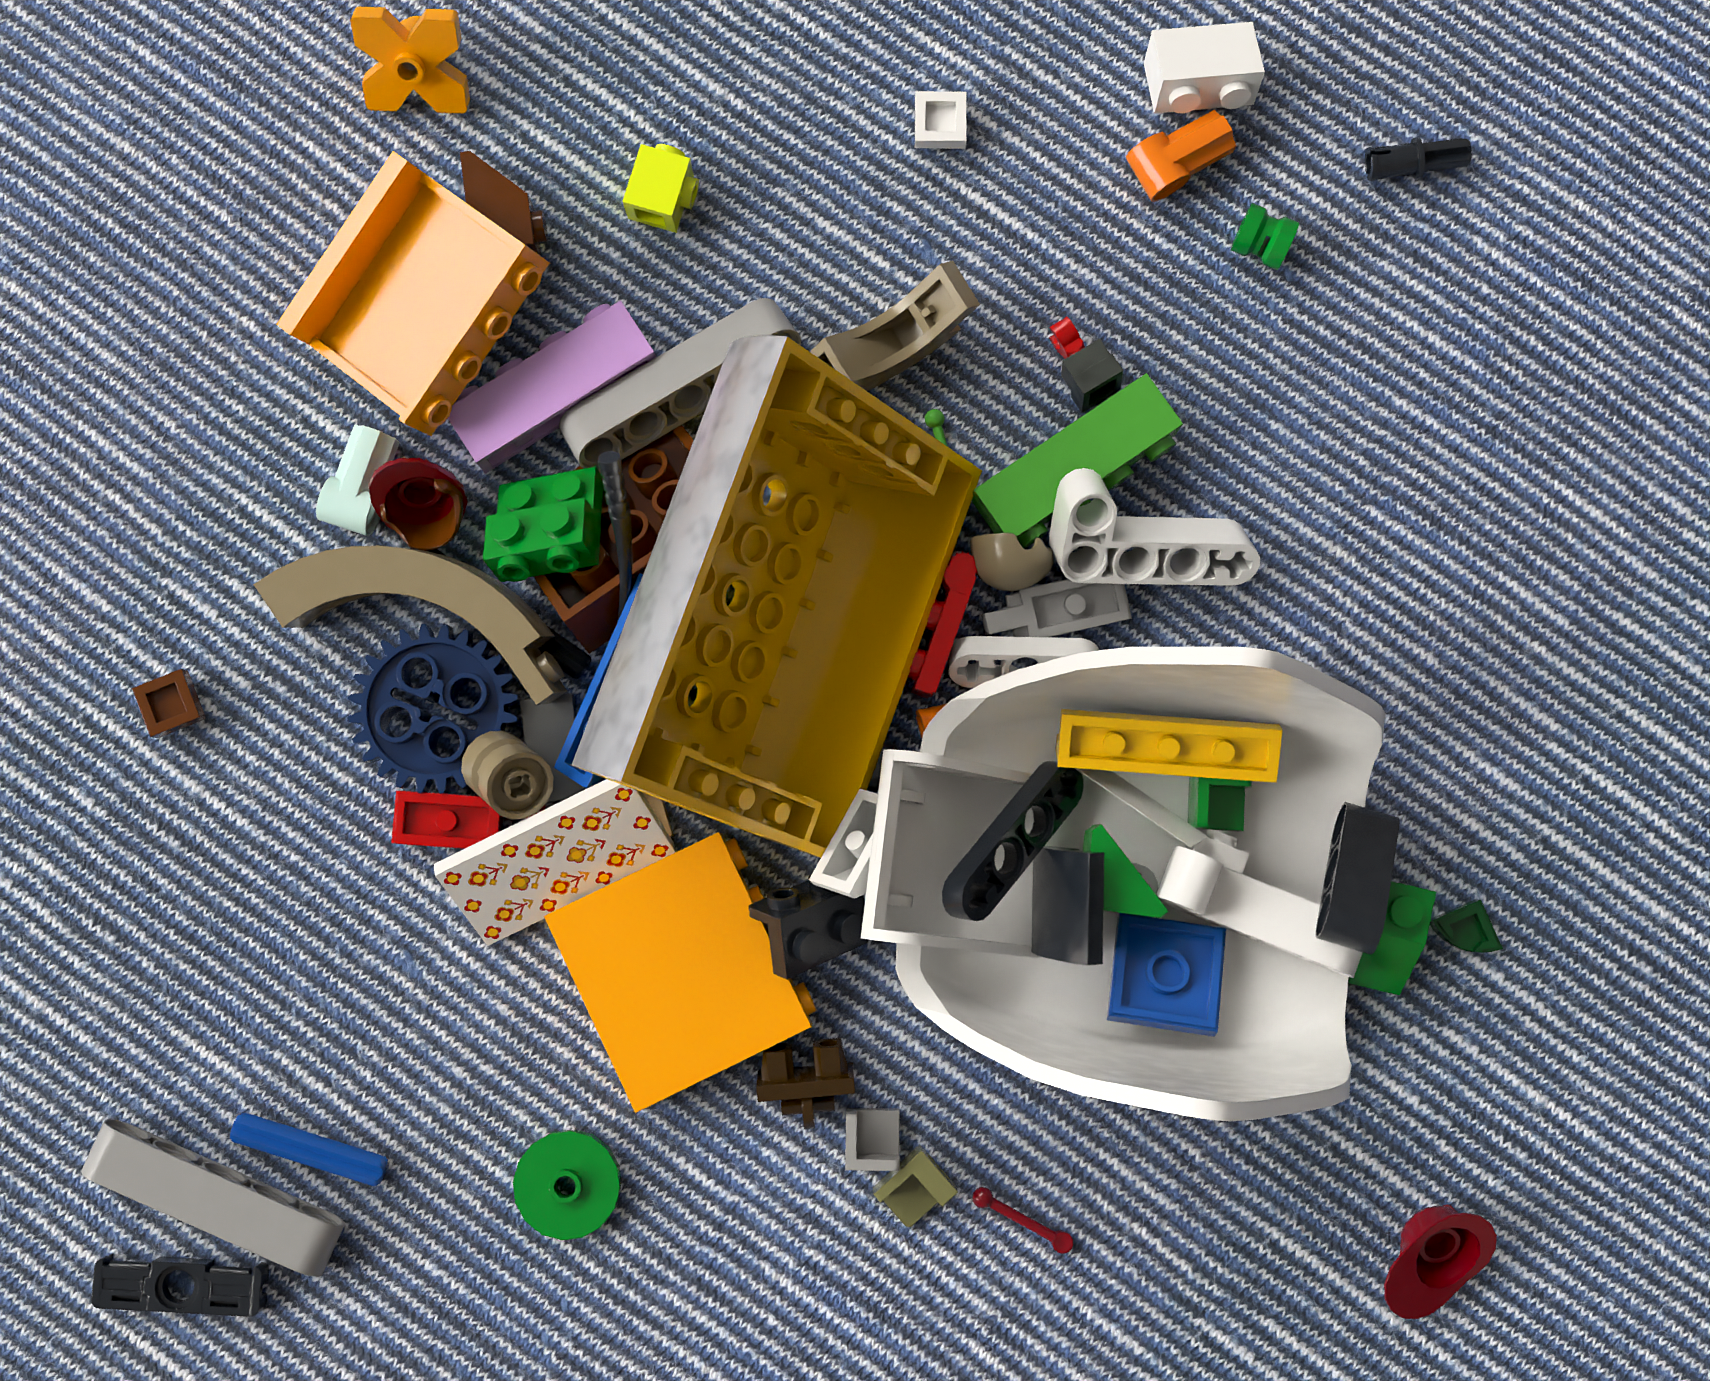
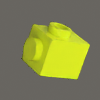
M641 144L622 201L628 219L677 233L684 208L692 209L699 188V179L694 178L690 158L685 157L684 152L670 145L657 144L656 148Z

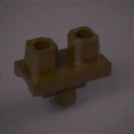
M841 1038L820 1039L813 1042L815 1066L794 1067L792 1044L778 1043L763 1050L762 1067L758 1071L756 1084L758 1102L781 1100L782 1116L803 1114L804 1130L815 1129V1113L835 1111L834 1095L855 1094L853 1062L847 1063V1056Z

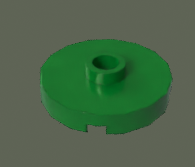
M575 1130L551 1132L534 1142L519 1160L513 1179L515 1204L525 1222L541 1235L559 1240L583 1238L600 1228L617 1207L621 1190L620 1165L610 1147L593 1134ZM568 1176L573 1179L576 1186L573 1194L565 1195L559 1191L557 1182L560 1177Z

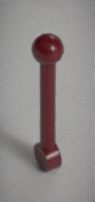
M979 1187L973 1192L972 1201L978 1208L989 1207L1049 1240L1054 1250L1058 1253L1064 1254L1072 1249L1073 1239L1067 1231L1058 1230L1055 1232L993 1198L991 1190L986 1187Z

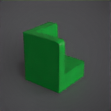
M1189 776L1187 823L1196 829L1244 831L1245 788L1252 787V781Z

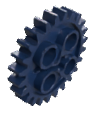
M421 624L419 639L416 640L408 631L404 629L399 630L401 646L396 648L391 643L382 640L380 643L386 656L379 660L373 656L366 655L365 660L373 671L370 676L355 674L353 677L365 688L363 693L348 695V700L361 705V712L348 716L347 721L363 725L364 728L363 731L352 738V741L359 745H371V748L362 758L364 762L371 764L381 759L383 760L377 773L379 777L387 779L398 771L396 787L406 789L413 779L416 778L417 793H428L432 782L435 781L439 793L449 794L451 779H455L461 788L468 789L470 787L465 783L461 772L462 758L467 747L478 736L489 731H505L506 725L521 724L520 718L508 713V707L520 703L522 699L516 694L506 693L505 690L517 681L516 676L513 674H498L506 660L501 655L487 660L486 658L492 645L486 640H482L471 648L473 633L469 630L464 629L456 641L454 640L453 628L448 624L442 625L438 637L434 636L431 627ZM429 662L433 670L431 681L423 688H414L410 679L412 670L420 663ZM469 682H478L481 687L479 702L472 708H462L458 701L460 689ZM395 689H401L429 702H438L441 706L453 712L476 720L478 727L475 730H470L439 716H432L429 712L395 699L392 693ZM407 710L411 715V727L403 736L394 737L390 731V720L398 711ZM456 730L460 737L459 749L452 756L443 758L438 752V739L444 732Z

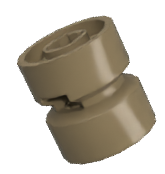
M489 731L478 736L467 747L462 758L461 772L465 783L500 816L509 819H525L536 814L548 802L553 791L554 777L550 766L541 756L511 733Z

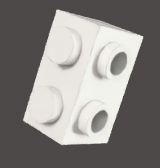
M1253 22L1152 30L1144 60L1154 113H1187L1201 109H1236L1242 106L1254 105L1265 73Z

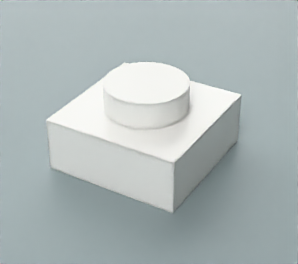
M915 91V148L965 149L966 92Z
M1212 829L1207 830V839L1192 847L1186 845L1187 849L1216 859L1224 864L1223 867L1240 874L1243 873L1249 857V853L1236 849L1238 839Z

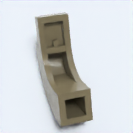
M954 261L941 263L893 307L854 329L824 337L810 352L864 390L869 391L910 368L942 346L961 330L958 324L971 314L980 303Z

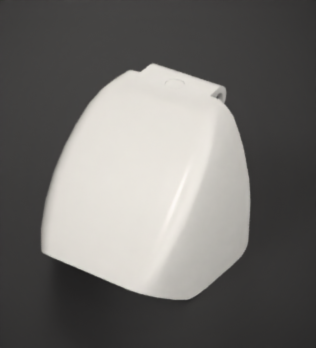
M1124 647L1076 653L1018 669L984 682L951 699L937 712L923 732L920 752L883 750L861 938L897 943L895 968L904 991L914 1006L944 1031L975 1051L1030 1079L1082 1096L1201 1119L1218 1121L1263 1119L1336 1105L1349 1097L1352 1065L1347 1051L1345 1034L1348 976L1323 968L1226 929L1218 1032L1215 1037L1107 1021L1118 912L1104 911L1103 964L1087 966L1053 960L1031 952L1033 861L991 914L981 921L976 922L950 916L945 911L942 903V890L949 874L1034 771L1043 762L1057 761L1055 748L1056 736L1059 734L1061 709L1280 724L1283 731L1277 783L1252 781V787L1245 788L1244 831H1216L1238 839L1236 849L1249 853L1243 875L1320 905L1331 838L1338 813L1344 802L1365 807L1369 779L1374 762L1382 746L1386 713L1376 701L1301 661L1275 651L1249 647ZM1112 771L1184 821H1188L1189 776ZM1082 773L1084 779L1082 798L1045 846L1078 848L1080 851H1083L1085 831L1092 825L1102 824L1131 863L1146 866L1154 873L1159 888L1173 849L1177 846L1186 848V844ZM1031 808L1028 810L1025 818L1027 834L1030 833L1034 822ZM1198 829L1199 831H1201L1203 834L1206 835L1207 830ZM1002 844L996 850L995 855L997 870L1002 867L1004 861V848ZM1167 905L1165 907L1169 912L1161 917V919L1220 927Z

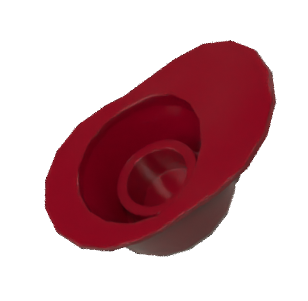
M1448 1204L1426 1207L1415 1213L1405 1223L1401 1231L1400 1254L1390 1267L1384 1283V1299L1390 1310L1404 1319H1419L1431 1315L1442 1307L1468 1280L1477 1275L1490 1262L1496 1250L1497 1235L1492 1224L1477 1214L1458 1213Z

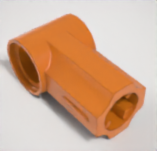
M1213 110L1169 135H1166L1165 132H1159L1144 139L1128 152L1126 160L1151 202H1156L1183 187L1189 181L1191 175L1232 154L1236 148V143L1233 138V130L1225 116Z

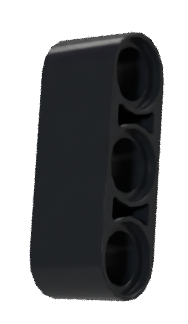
M1344 802L1338 813L1331 838L1315 936L1317 939L1370 955L1375 952L1386 919L1399 833V817Z

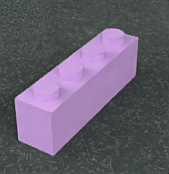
M621 300L612 306L603 304L594 308L584 317L582 325L569 333L560 331L549 336L540 344V351L524 361L521 358H517L507 362L497 370L495 379L480 388L478 386H471L461 392L452 406L448 419L474 461L485 474L558 429L560 419L572 406L656 358L653 349Z

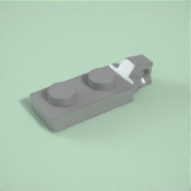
M1069 579L1020 589L1015 594L1005 596L1007 609L981 614L985 635L1012 629L1014 637H1051L1132 619L1124 584L1077 583Z

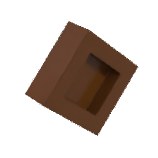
M179 669L132 688L148 733L152 738L158 739L206 719L187 670Z

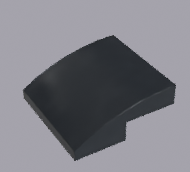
M1044 846L1033 860L1031 952L1041 957L1087 966L1103 964L1104 852Z

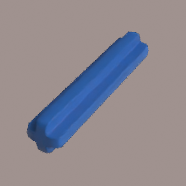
M242 1113L236 1117L230 1133V1139L234 1143L370 1186H377L382 1182L388 1166V1159L385 1156L249 1113Z

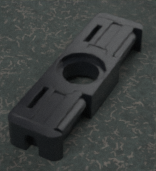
M109 1254L97 1260L94 1265L91 1303L95 1308L252 1317L266 1307L267 1293L262 1292L264 1283L269 1280V1267L266 1263L261 1262L252 1270V1268L214 1266V1259L162 1256L152 1262L113 1260V1254ZM181 1270L191 1275L194 1281V1290L189 1299L180 1300L171 1295L168 1289V1279L173 1271Z

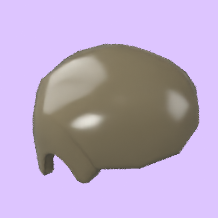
M1013 533L977 535L970 539L971 556L974 555L978 571L976 575L982 582L997 590L1013 592L1031 587L1049 574L1054 564L1053 550L1046 547L1040 538L1035 539L1034 546L1029 550L1022 548L1017 536Z

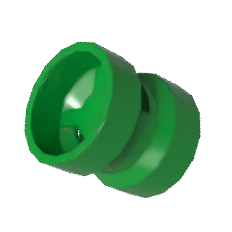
M1251 203L1230 251L1244 257L1249 254L1256 255L1262 259L1263 265L1278 271L1296 235L1299 222L1286 216L1280 219L1268 215L1266 208Z

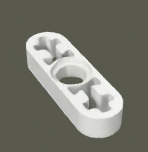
M967 636L953 643L949 654V675L956 684L962 687L975 688L984 682L1022 669L1011 664L1019 658H1033L1038 661L1037 664L1076 653L1099 651V648L1095 643L1084 638ZM976 660V663L968 664V661ZM995 660H1001V665H995Z

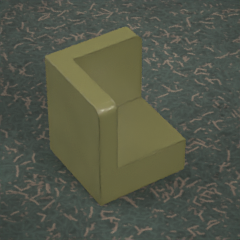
M920 1144L900 1162V1171H890L872 1187L873 1195L880 1203L884 1201L906 1227L913 1226L937 1203L944 1206L958 1193L955 1183Z

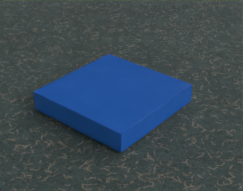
M1119 913L1107 1021L1215 1037L1218 1032L1226 928Z

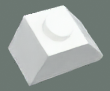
M859 789L809 879L814 885L854 899L866 894L877 793Z

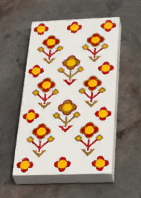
M606 779L435 863L434 873L435 877L486 945L489 946L544 919L545 915L676 853L674 842L642 792Z

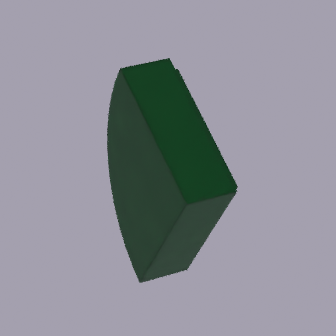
M1475 899L1431 918L1430 926L1435 933L1446 943L1457 949L1479 953L1503 949L1481 900Z

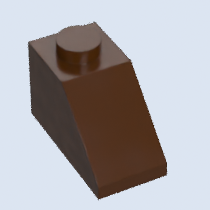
M471 151L460 152L466 203L541 256L540 242L548 241L543 210L535 211L528 193Z

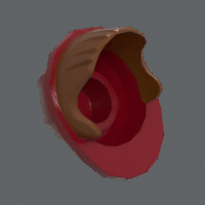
M398 458L386 462L376 469L369 482L370 499L377 515L389 528L395 530L410 548L424 551L438 549L451 542L459 531L468 499L464 486L456 479L452 471L430 462L428 459Z

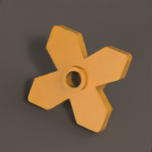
M358 6L355 8L350 20L354 44L357 48L378 61L377 64L365 73L362 81L365 104L368 110L397 111L414 89L437 113H466L470 102L467 75L445 61L447 57L459 49L462 39L459 15L456 10L426 9L422 16H412L399 22L385 7Z

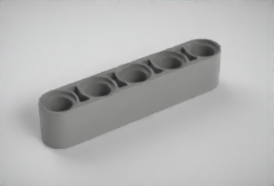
M769 298L757 299L572 406L560 419V432L583 469L596 466L598 471H600L598 456L607 451H616L620 454L622 460L704 412L729 346L735 340L755 335L787 336L801 346V336L774 300Z
M107 1119L103 1122L81 1170L84 1177L96 1184L308 1276L319 1277L323 1275L345 1225L343 1219L327 1210L141 1128L118 1120Z

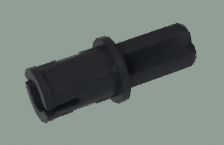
M1419 137L1411 139L1410 143L1401 145L1368 147L1365 151L1367 179L1375 181L1411 175L1414 179H1421L1424 172L1467 167L1472 159L1471 143L1466 138L1422 143Z

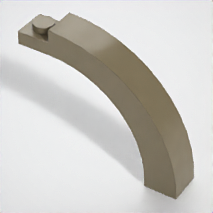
M350 546L326 550L300 558L273 571L253 584L282 628H304L332 609L370 596L402 594L427 600L457 614L478 629L503 656L536 705L552 703L567 692V689L560 681L564 677L560 665L547 651L541 653L539 647L555 637L540 616L522 598L497 579L474 566L451 557L424 550L389 546Z

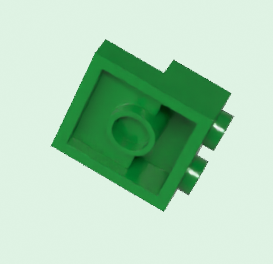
M596 466L499 485L497 514L486 516L483 561L500 582H518L528 577L555 572L569 573L578 568L599 565L603 477H601Z

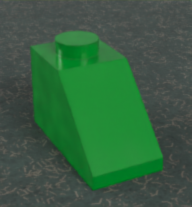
M1391 881L1386 919L1379 944L1372 955L1363 952L1354 978L1349 977L1348 979L1349 984L1400 995L1426 945L1436 897L1435 891Z

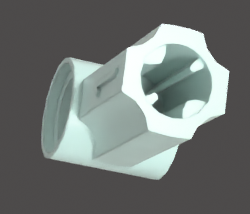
M354 425L336 475L330 476L326 480L319 494L316 506L317 519L370 536L376 529L380 517L371 503L369 482L376 469L384 463L394 460L400 442L379 430L364 425Z

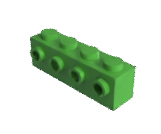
M1146 373L973 490L971 501L994 534L1013 533L1017 536L1022 548H1026L1033 544L1036 538H1041L1048 532L1044 524L1052 520L1057 488L1066 474L1075 469L1086 468L1094 470L1101 476L1107 490L1110 491L1134 474L1130 466L1147 456L1150 462H1153L1170 451L1177 444L1173 437L1177 434L1183 423ZM1090 499L1082 502L1080 506L1090 503Z

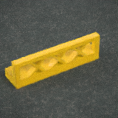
M1061 709L1059 734L1056 736L1055 748L1057 767L1277 783L1283 730L1280 724Z

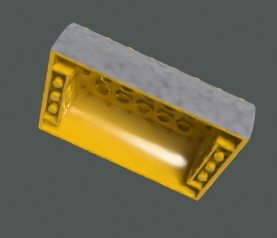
M755 335L735 340L730 344L571 766L718 822L821 858L859 789L867 790L909 675L913 658L927 625L932 605L935 603L945 569L948 567V562L970 506L973 490L977 486L982 470L789 337ZM768 485L771 490V497L765 506L763 495ZM732 584L735 588L734 597L727 606L726 593ZM696 685L697 696L694 703L689 707L688 695L691 688Z

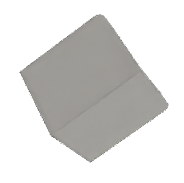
M846 1108L845 1170L900 1171L899 1108Z

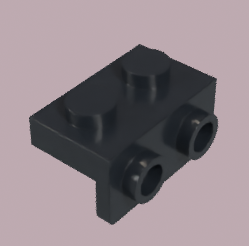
M809 875L808 880L791 888L774 889L767 894V898L750 904L748 906L749 916L768 924L773 974L788 980L868 943V939L861 938L865 905L864 895L854 899L816 886L809 880L811 877Z

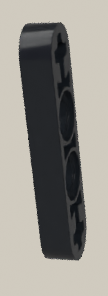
M1057 761L1043 762L1034 771L944 882L942 903L945 911L950 916L977 922L984 920L991 914L1078 805L1084 790V779L1080 771L1075 768L1057 767ZM1031 808L1034 822L1030 833L1027 834L1025 818L1028 810ZM1002 844L1004 848V861L1002 867L997 870L995 855L996 850Z

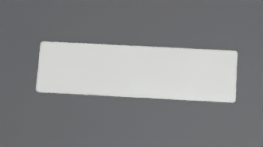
M1075 768L1187 846L1192 847L1208 838L1201 831L1114 772Z

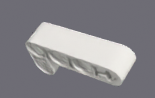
M1086 468L1075 469L1066 474L1057 488L1049 533V544L1063 574L1072 582L1233 586L1250 580L1257 573L1260 566V556L1242 526L1235 520L1221 518L1117 516V507L1101 476L1094 470ZM1094 498L1087 505L1080 506L1082 502ZM1080 546H1084V547H1083L1082 549H1080L1079 551H1077V552H1072L1074 549H1076V548H1078V547H1080ZM1134 547L1131 551L1124 553L1126 550Z
M1180 846L1173 849L1156 893L1163 904L1323 968L1354 978L1363 952L1316 938L1315 932L1319 904L1223 867L1224 864L1199 852Z

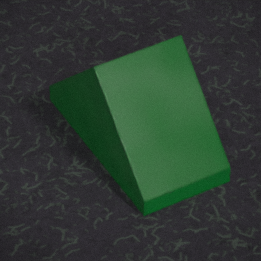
M1102 824L1092 825L1085 831L1083 851L1104 852V911L1161 918L1169 912Z

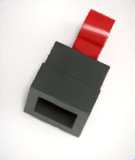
M1065 317L1050 326V330L1054 335L1050 336L1049 339L1057 352L1065 359L1062 361L1061 376L1070 388L1071 398L1081 413L1121 390L1124 370L1100 339L1085 347L1069 317Z

